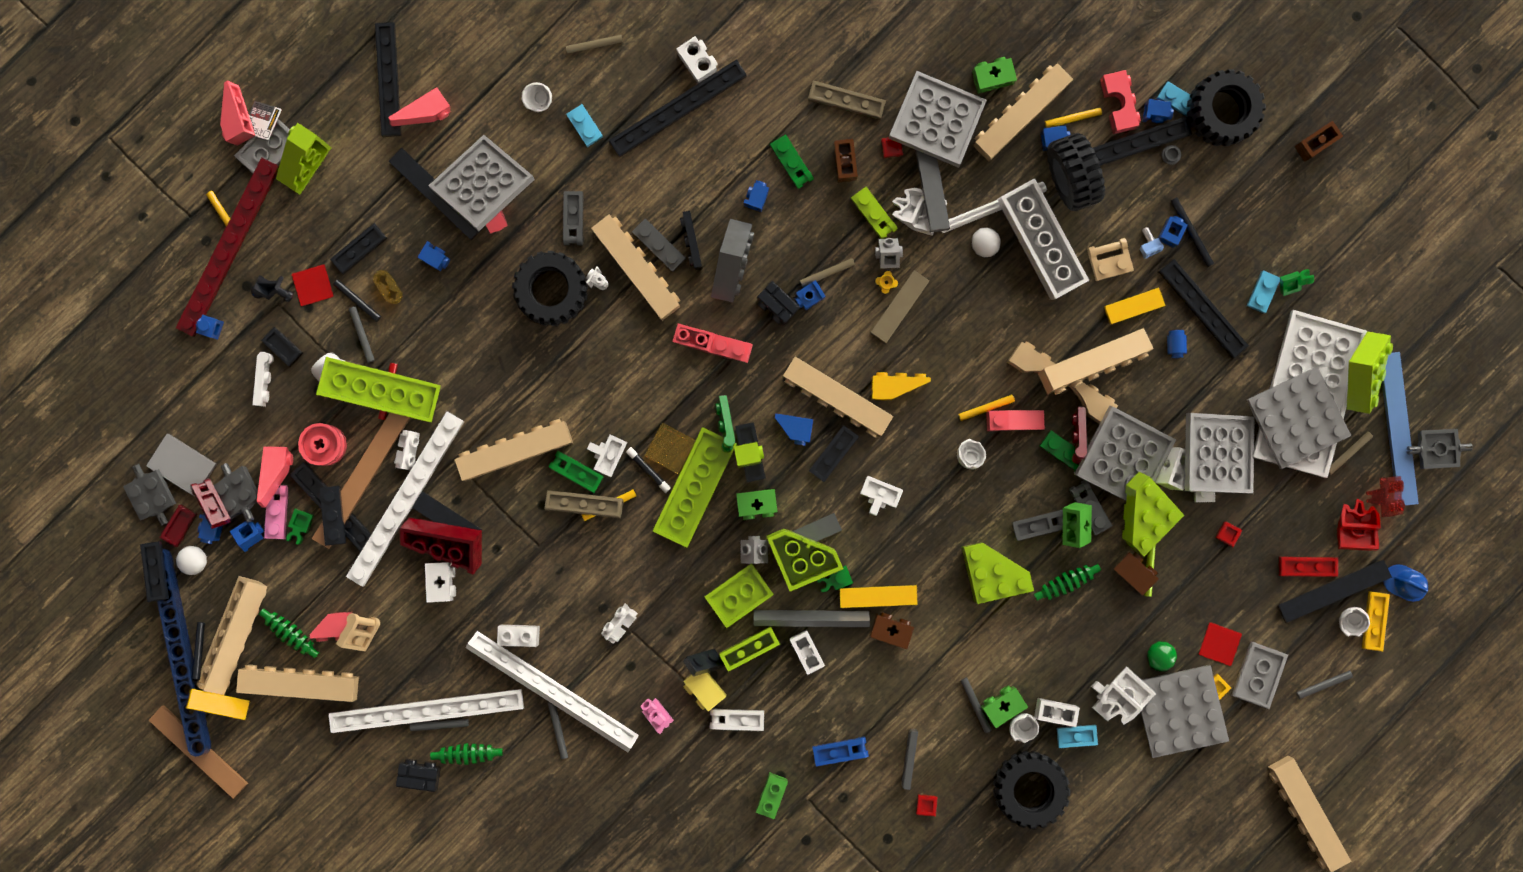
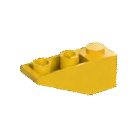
M877 372L876 376H872L871 400H892L929 383L931 378L926 377V374H915V377H907V373H895V376H888V373Z

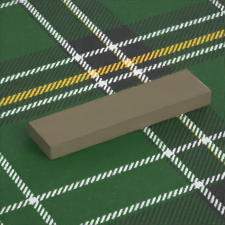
M814 80L808 96L810 101L881 120L886 100Z
M914 270L877 322L871 334L886 344L927 286L929 280Z
M547 490L544 509L621 519L623 499Z

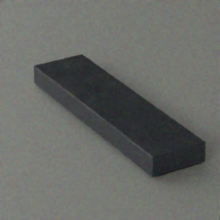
M421 491L412 506L413 509L433 522L482 530L424 491Z

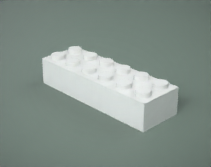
M1035 178L997 199L1051 300L1057 299L1089 281Z

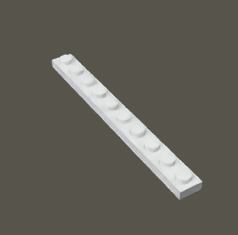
M449 412L445 413L348 572L347 578L362 587L365 586L421 491H423L462 427L463 420Z
M477 631L466 646L468 650L626 752H629L638 738V734L508 650L497 646V643Z
M522 689L333 712L329 713L330 731L335 733L524 709Z

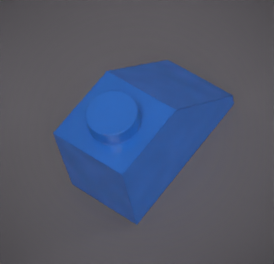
M775 413V420L789 439L794 441V444L805 446L806 443H810L813 419Z

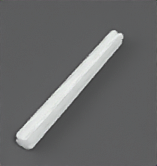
M1038 183L1042 193L1046 192L1045 183ZM996 200L949 219L950 229L948 231L1000 211L1002 208Z

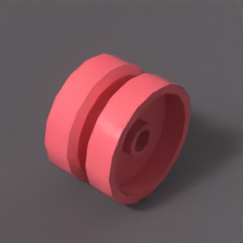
M317 423L304 429L300 435L298 446L303 459L310 464L330 466L343 458L347 449V442L343 432L336 426Z

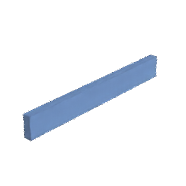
M1395 352L1388 356L1385 368L1386 376L1384 381H1382L1396 501L1397 506L1419 503L1413 454L1408 455L1407 451L1412 450H1406L1408 446L1411 447L1401 357L1400 352Z

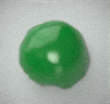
M1158 641L1152 644L1147 652L1149 666L1158 672H1166L1171 669L1177 660L1175 648L1166 641Z

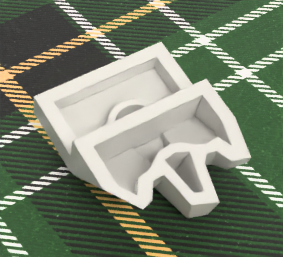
M915 187L906 189L904 191L907 196L906 198L897 197L892 201L895 206L900 208L899 211H895L892 215L909 228L932 236L934 232L930 233L922 189Z
M1126 666L1103 692L1101 703L1112 705L1106 713L1109 719L1121 714V721L1123 724H1126L1143 710V707L1156 693Z

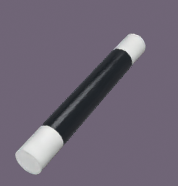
M632 447L626 451L665 493L671 489Z

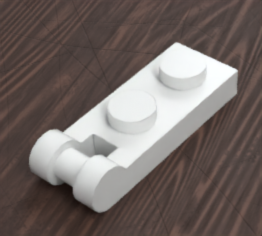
M260 352L257 355L253 405L266 407V403L269 401V391H267L268 384L271 381L269 366L273 363L274 357L266 352Z
M710 710V715H712L710 729L764 731V710ZM720 716H725V723L719 722Z

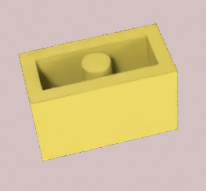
M708 672L694 677L691 674L684 680L685 685L683 687L690 695L694 694L697 697L696 703L702 710L706 708L709 712L726 697V693Z

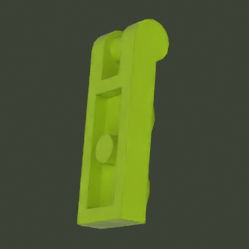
M867 186L851 197L853 203L880 239L887 238V234L898 229ZM882 222H885L887 226L883 229L880 228L879 225Z

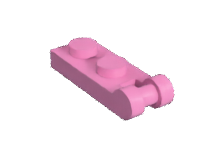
M281 485L266 506L264 538L286 539L288 486ZM275 494L280 495V500H274Z

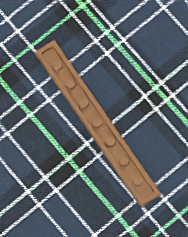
M389 413L341 490L344 525L411 417ZM322 521L312 539L325 546Z

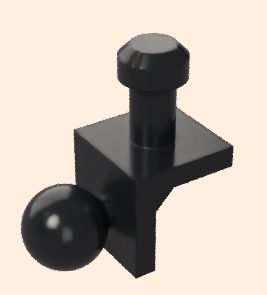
M259 275L255 285L251 288L252 296L257 299L264 297L270 300L275 294L283 297L284 301L289 302L294 295L290 290L286 291L280 287L284 278L282 276L276 281H269Z

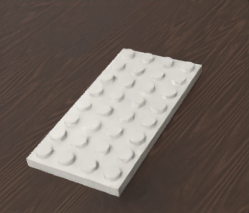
M1292 310L1270 388L1318 366L1341 416L1344 418L1347 407L1349 361L1367 331ZM1259 427L1253 457L1277 464ZM1337 443L1287 467L1328 478Z

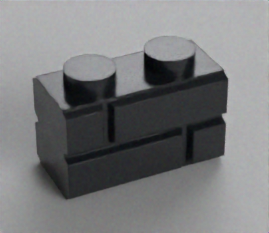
M773 281L757 296L759 301L757 305L763 311H770L773 314L771 318L778 325L780 323L785 325L800 309V306Z
M405 759V762L399 763L396 787L435 792L438 790L441 766H436L435 762L430 761L419 764L415 759Z

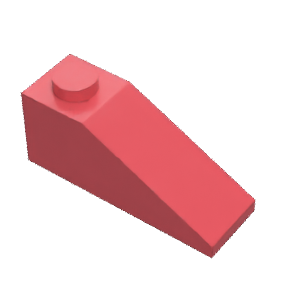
M226 81L224 82L220 122L223 131L222 136L226 142L238 146L256 135L239 85Z
M436 87L388 118L391 126L411 125L443 120L449 116L451 111L450 105Z
M1044 410L986 412L987 431L1045 430Z
M263 447L257 503L262 508H266L289 473L290 465L293 464V454H291L287 447Z

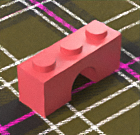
M1126 70L1103 75L1100 82L1104 98L1116 97L1121 102V110L1114 111L1109 115L1113 134L1135 130L1139 126L1141 119L1139 112H1136L1135 109L1136 98L1134 93H1131L1130 86L1132 82L1130 75H1127Z

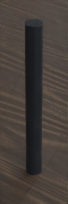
M1177 197L1171 200V203L1178 216L1184 220V223L1188 224L1186 230L1206 266L1213 265V260Z

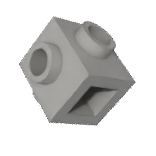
M898 238L879 239V247H875V258L879 259L880 268H900V257H903V248L899 246Z
M748 536V540H741V563H768V540H760V536Z

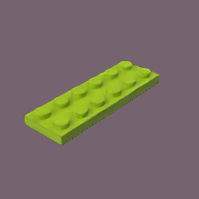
M325 357L316 395L432 423L441 385Z
M702 427L653 532L688 548L734 451V446L729 453L722 450L721 446L724 440L722 436Z

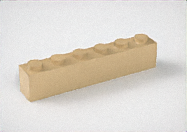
M1058 63L1054 67L1050 65L1042 73L1044 76L1040 80L1036 78L1029 85L1030 90L1026 94L1023 91L1015 99L1017 102L1013 106L1009 104L1001 112L1003 116L999 120L995 118L988 125L990 128L985 133L981 131L974 138L976 142L973 146L988 162L1073 81V78Z
M610 214L591 228L663 321L680 308L678 304L680 299L674 292L670 293L666 287L669 285L663 277L658 278L655 274L657 269L651 262L647 264L643 258L646 255L641 248H635L631 243L634 241L628 232L624 233L620 229L622 224L617 217L612 218Z
M1143 328L1044 368L1038 375L1047 394L1054 392L1057 395L1066 391L1065 387L1071 385L1074 388L1083 383L1082 380L1088 378L1091 381L1098 378L1099 373H1111L1116 370L1115 367L1119 365L1121 367L1128 366L1136 358L1140 361L1148 357V353L1154 348Z
M794 357L783 375L786 384L793 388L795 385L802 389V394L809 398L811 396L818 399L817 403L826 408L828 405L834 408L833 412L842 418L844 415L851 419L850 423L858 428L862 425L867 429L866 432L875 438L877 435L880 437L883 435L894 417L797 357Z
M560 419L549 422L550 426L543 428L540 425L532 428L530 433L524 434V432L514 434L513 439L506 440V438L495 441L496 445L488 447V444L477 447L476 452L470 453V451L458 454L459 458L454 460L461 480L467 481L573 444L566 421L561 422Z
M241 576L238 577L202 666L200 680L196 681L195 684L203 691L224 695L226 689H228L232 674L237 668L240 654L244 650L246 639L251 633L254 619L259 613L262 599L266 595L267 586L263 583Z
M245 665V668L238 669L236 693L347 702L357 700L359 677L353 676V673L350 672L334 675V671H322V674L315 673V670L303 669V672H295V668H284L281 671L276 670V667L273 666L257 669V665Z
M1286 756L1268 766L1271 772L1269 773L1271 780L1278 784L1280 788L1278 792L1284 801L1287 800L1290 806L1288 807L1290 814L1293 818H1297L1299 822L1297 826L1303 835L1306 834L1309 840L1307 844L1312 852H1316L1318 856L1316 860L1319 866L1329 872H1334L1350 863L1351 860L1294 758Z

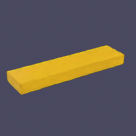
M917 585L840 588V608L917 605Z

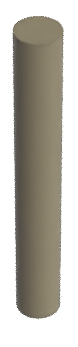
M622 35L566 46V51L568 54L623 42Z
M851 258L800 280L802 287H805L815 280L819 281L854 266V260Z
M1366 432L1331 464L1329 475H1332L1373 438V435L1370 432Z

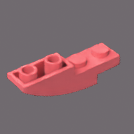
M682 324L677 325L673 338L674 343L748 363L753 346L751 343Z

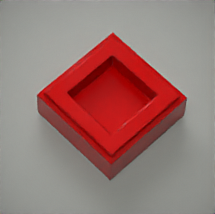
M889 137L881 139L884 158L903 156L901 143L893 141Z
M1224 521L1215 538L1234 547L1243 530Z
M918 794L916 815L936 817L938 797Z

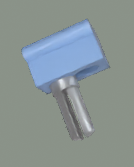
M1145 227L1142 231L1148 243L1140 247L1144 259L1161 252L1164 248L1159 238L1155 239L1149 228Z

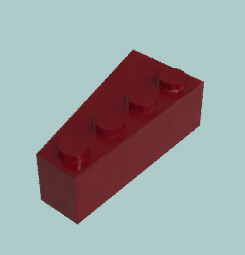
M408 518L400 527V545L421 554L427 553L432 555L433 559L449 562L452 567L457 569L461 567L472 575L482 565V530L415 518Z

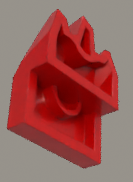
M1356 499L1353 510L1350 509L1349 505L1343 504L1337 527L1338 549L1379 550L1378 530L1381 529L1380 514L1374 506L1370 507L1369 510H1365L1363 501Z

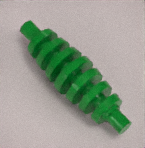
M1099 564L1092 567L1085 565L1083 566L1084 571L1080 567L1075 568L1077 574L1073 570H1069L1068 574L1070 577L1065 572L1061 573L1063 580L1056 576L1054 578L1056 584L1050 580L1048 582L1049 587L1045 584L1041 586V591L1034 594L1036 601L1042 598L1050 600L1052 599L1051 594L1055 598L1059 597L1058 591L1065 595L1067 594L1065 588L1071 593L1074 591L1073 585L1076 589L1080 588L1079 581L1084 585L1087 583L1086 578L1091 581L1094 579V574L1101 571Z
M265 609L260 611L259 615L265 619L264 624L267 627L272 625L270 627L272 632L277 630L275 633L277 638L282 636L281 642L285 643L288 641L287 646L289 647L296 644L293 649L296 651L302 649L300 652L302 655L309 654L314 659L319 655V652L313 648L314 643L311 640L307 643L308 637L306 635L300 638L303 634L301 629L294 633L298 628L297 625L293 624L288 628L291 622L287 620L283 623L285 618L280 616L277 619L278 614L276 612L269 613Z
M464 743L463 750L461 744L456 745V751H454V746H449L448 751H446V747H443L439 752H431L430 759L440 760L443 764H446L447 759L449 764H454L456 759L457 765H462L463 758L464 764L469 765L471 758L472 764H476L478 757L481 763L485 762V757H487L488 761H492L494 756H503V748L494 749L492 745H487V749H485V745L480 744L478 750L477 744H472L470 750L469 743Z

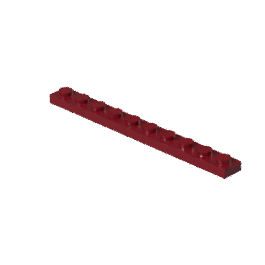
M261 157L175 328L193 337L196 336L197 321L202 315L206 316L278 173V165Z

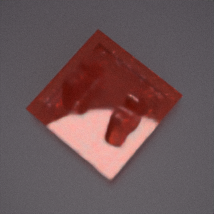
M1401 476L1380 478V489L1366 492V495L1372 496L1371 499L1366 500L1367 503L1381 505L1382 517L1403 514L1405 509V502L1402 499L1404 482L1401 480Z

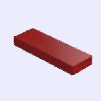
M1279 557V576L1338 577V557Z

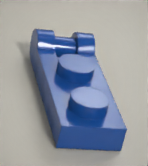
M866 737L812 746L816 766L869 757L868 750L865 748ZM857 745L858 752L853 753L852 746Z

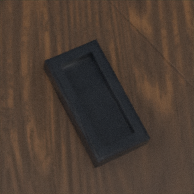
M273 327L261 340L289 367L303 354L276 327Z

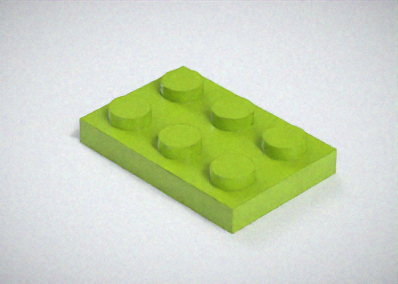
M750 564L707 594L705 598L725 627L728 628L774 594L753 564Z

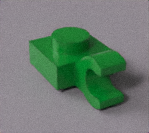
M1305 269L1300 273L1297 271L1280 277L1281 294L1286 296L1301 291L1302 285L1314 282V275H1310V270Z

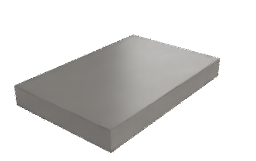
M278 119L269 140L255 136L234 156L252 173H254L261 157L280 166L290 129Z
M166 434L146 466L153 471L159 469L164 478L193 495L190 485L203 483V480L210 477L217 464L172 435Z
M1250 641L1231 696L1270 709L1288 655Z

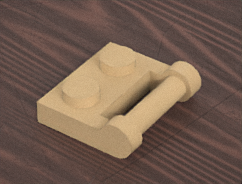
M1125 238L1095 248L1092 246L1087 248L1096 281L1134 271ZM1118 249L1121 250L1120 255L1097 260V255Z
M350 613L347 616V625L341 632L336 644L341 648L366 652L380 626V620L375 617H359L357 614ZM358 624L368 626L367 630L356 629Z

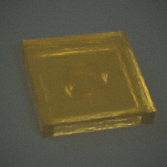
M662 423L645 457L679 474L696 440Z

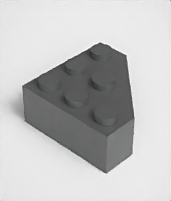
M730 219L719 252L711 294L712 298L733 302L735 295L739 296L741 285L738 283L743 279L748 261L747 256L754 237V232H751L752 224Z

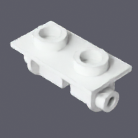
M598 267L595 270L591 269L586 276V283L591 289L593 286H596L600 290H605L608 287V281L601 274L602 272Z
M403 430L400 433L398 446L404 447L403 451L397 450L394 461L396 468L406 470L413 468L420 433Z
M625 603L623 607L617 609L615 617L611 622L606 623L601 634L613 644L618 642L626 632L621 626L624 625L629 628L637 618L636 615L638 613L630 609Z

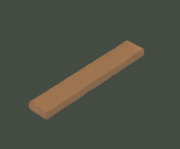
M164 705L149 719L159 731L233 799L248 784L212 749L204 755L192 756L187 749L182 721ZM198 742L196 748L201 752L203 746Z

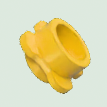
M886 271L884 275L877 277L875 283L881 287V291L884 294H887L891 288H896L898 285V281L894 280L890 271Z

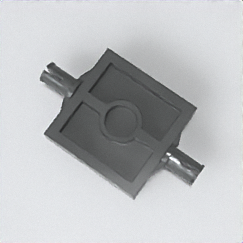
M1458 429L1418 431V446H1408L1406 450H1414L1407 451L1408 455H1419L1420 469L1461 467V452L1472 451L1473 448L1465 447H1472L1473 445L1471 443L1461 444Z
M225 463L223 466L221 465L225 475L224 478L213 486L230 519L243 514L247 523L252 522L255 518L250 509L257 503L258 490L247 467L241 466L232 472L229 464Z
M140 464L132 466L131 468L136 478L124 485L123 488L140 521L150 516H156L161 526L168 523L164 512L168 507L175 505L176 502L160 470L144 474Z

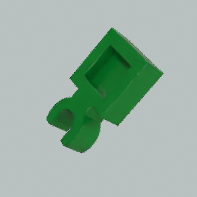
M294 509L288 525L293 530L287 535L286 541H291L295 535L297 537L296 544L300 545L303 541L302 532H309L315 515Z
M846 565L842 566V570L829 575L830 578L823 577L817 580L818 583L821 581L826 582V587L822 588L821 592L828 591L832 585L835 590L853 584Z

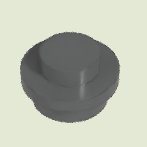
M1174 145L1167 146L1162 151V159L1169 165L1176 164L1181 158L1180 149Z

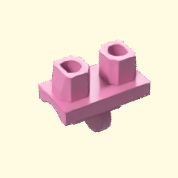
M656 698L653 701L647 699L641 705L642 713L659 734L663 732L664 727H669V724L674 721Z

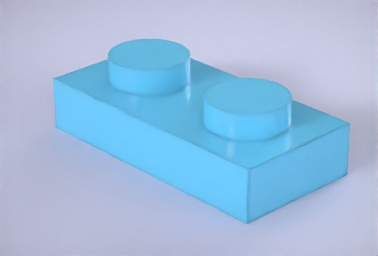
M1167 81L1156 99L1172 102L1171 108L1187 117V112L1190 110V107H1187V101L1191 99L1190 94Z
M583 104L566 114L587 147L603 138V135Z
M1264 270L1261 271L1247 306L1261 313H1266L1280 282V277Z
M1096 725L1057 728L1058 747L1098 745Z

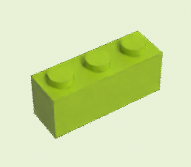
M757 442L734 446L738 468L760 464L761 459H764L763 448L758 446Z
M769 626L720 652L719 655L729 672L780 645V642L772 627Z

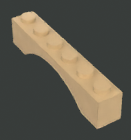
M1027 341L1019 343L1007 361L1008 364L1022 373H1040L1044 368L1055 364L1050 361L1051 357L1043 352L1041 354L1034 350L1035 346ZM1082 383L1074 388L1071 385L1068 386L1077 395L1082 406L1086 407V416L1099 425L1109 405L1115 408L1118 407L1114 403L1115 400L1108 395H1101L1098 393L1099 389L1091 384L1088 386Z

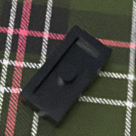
M715 649L687 656L683 661L693 677L720 669L724 665Z

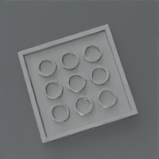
M916 71L889 139L959 168L987 100Z
M483 135L428 186L477 231H480L535 179L533 175Z
M1318 366L1247 399L1250 409L1280 469L1351 436Z
M1109 405L1087 448V455L1080 462L1074 475L1126 501V484L1138 472L1151 477L1155 482L1176 439Z
M1186 413L1185 491L1253 493L1254 417Z
M1211 665L1142 680L1156 693L1141 711L1152 758L1229 741Z

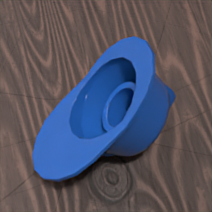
M1393 565L1388 568L1392 578L1383 582L1389 592L1412 602L1424 598L1428 592V581L1423 574L1404 565Z

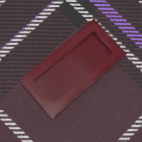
M179 504L159 538L174 547H178L198 514Z

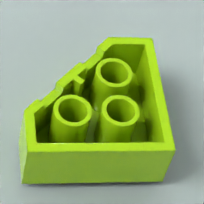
M297 123L288 132L276 179L300 195L331 150V147L316 134Z
M1367 331L1351 357L1348 369L1347 410L1370 414L1372 409L1377 407L1380 386L1386 376L1385 368L1388 356L1391 355L1393 350V344L1390 343L1391 335Z
M1138 472L1126 484L1125 488L1127 500L1126 504H1124L1123 519L1125 520V530H1123L1122 538L1135 552L1145 556L1176 525L1184 514L1151 477Z
M781 529L767 535L789 591L798 589L843 569L834 548L787 529Z
M976 543L962 547L971 590L976 604L1034 591L1029 571L986 544Z

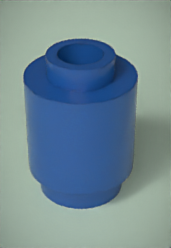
M1184 330L1169 331V336H1167L1168 355H1172V358H1183V354H1187V336L1184 335Z

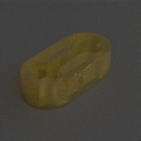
M384 270L377 271L374 274L373 281L385 300L391 304L399 303L403 298V294L393 277ZM380 275L387 276L385 279L388 284L387 286L382 282H378L380 281ZM391 288L393 292H398L395 300L393 298L389 299L391 293L388 289Z

